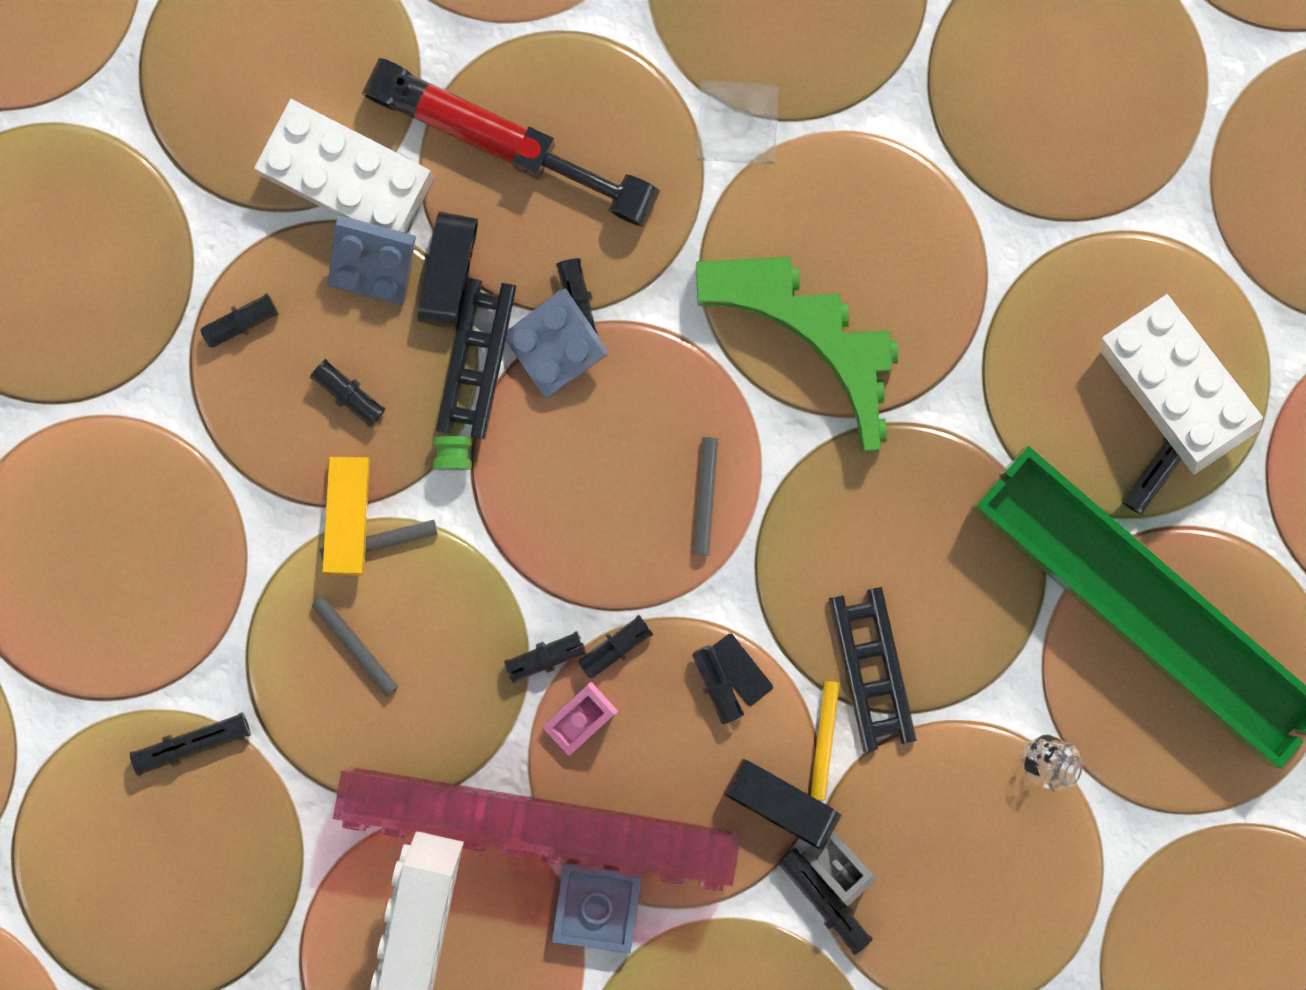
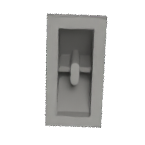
M834 831L824 850L812 846L803 854V857L847 906L877 880Z

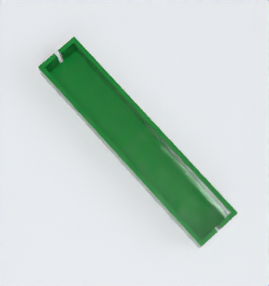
M1030 446L1021 449L999 474L1005 481L1003 482L1001 479L993 481L973 504L971 509L1269 767L1281 769L1304 742L1298 736L1288 734L1293 730L1297 734L1306 735V685Z

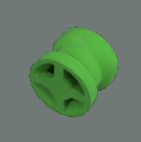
M433 437V446L437 449V457L433 460L434 470L472 469V461L468 458V449L472 446L471 437Z

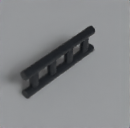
M467 278L436 431L451 434L453 422L472 425L470 437L485 440L517 286L501 283L499 295L480 292L482 281ZM477 308L496 310L491 333L472 330ZM469 346L488 349L483 371L464 369ZM461 384L480 387L475 410L457 407Z
M882 587L867 590L869 602L847 607L844 595L829 598L863 752L878 750L876 737L899 732L902 744L917 741ZM873 617L878 640L855 645L850 622ZM882 655L887 678L864 683L859 660ZM891 694L896 717L872 722L867 699Z

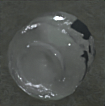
M1050 734L1040 735L1028 743L1021 755L1025 777L1032 783L1053 792H1061L1068 787H1072L1079 780L1082 773L1083 762L1077 747Z

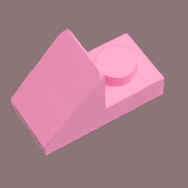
M590 682L542 728L570 756L613 717L618 710Z

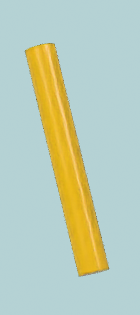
M824 681L810 795L817 800H826L840 682Z

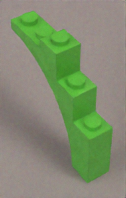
M791 257L696 261L698 306L730 307L758 314L787 328L809 344L831 368L847 394L857 422L861 453L878 452L881 449L880 443L887 442L886 420L879 419L878 404L885 402L884 381L877 380L876 374H889L892 370V364H898L897 340H890V330L842 333V327H849L848 304H841L840 294L793 296V291L800 289L799 268L791 267Z

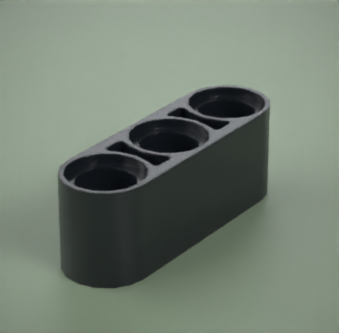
M442 211L438 212L419 301L417 322L457 329L476 240L478 218Z
M746 759L741 760L723 792L725 796L820 850H824L842 817L833 808Z

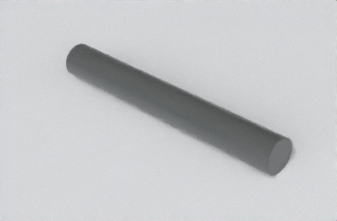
M702 438L693 555L709 556L718 438Z
M435 519L366 536L365 553L438 535ZM324 547L320 548L322 561L324 557Z
M324 596L311 605L386 697L399 687Z

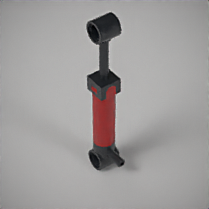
M378 59L362 91V95L374 103L393 111L402 112L512 164L514 169L539 180L546 167L613 199L608 209L609 212L633 225L644 227L660 193L658 188L635 176L626 174L620 185L554 155L552 154L555 147L553 137L530 126L528 129L414 76L407 69L389 60Z

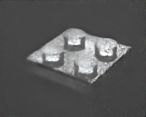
M701 80L697 160L774 164L779 84Z

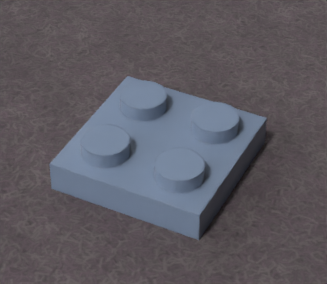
M339 215L334 229L327 285L403 306L407 297L416 236Z
M566 289L558 291L509 328L506 336V342L545 399L552 397L610 354Z
M564 862L552 942L631 954L642 873Z

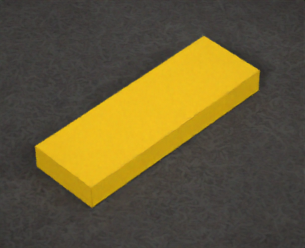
M329 457L323 557L324 575L364 576L370 459L368 457Z

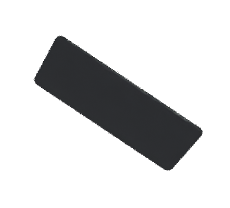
M728 633L712 646L726 677L732 678V685L748 705H753L773 689L772 683L732 633Z

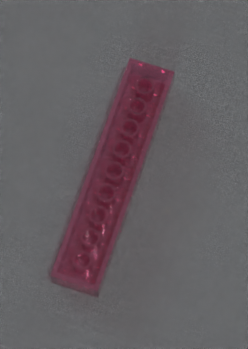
M351 766L341 771L333 819L342 820V827L346 829L366 831V828H370V825L382 827L381 834L400 838H405L409 832L416 833L418 831L444 838L461 840L464 842L463 848L485 851L487 845L501 847L500 854L524 858L526 852L541 854L540 860L543 862L564 864L566 858L580 860L581 868L595 871H604L605 865L620 867V874L638 878L644 877V871L660 874L659 880L663 882L683 884L684 878L699 880L700 888L714 891H723L724 885L733 886L741 840L738 831Z

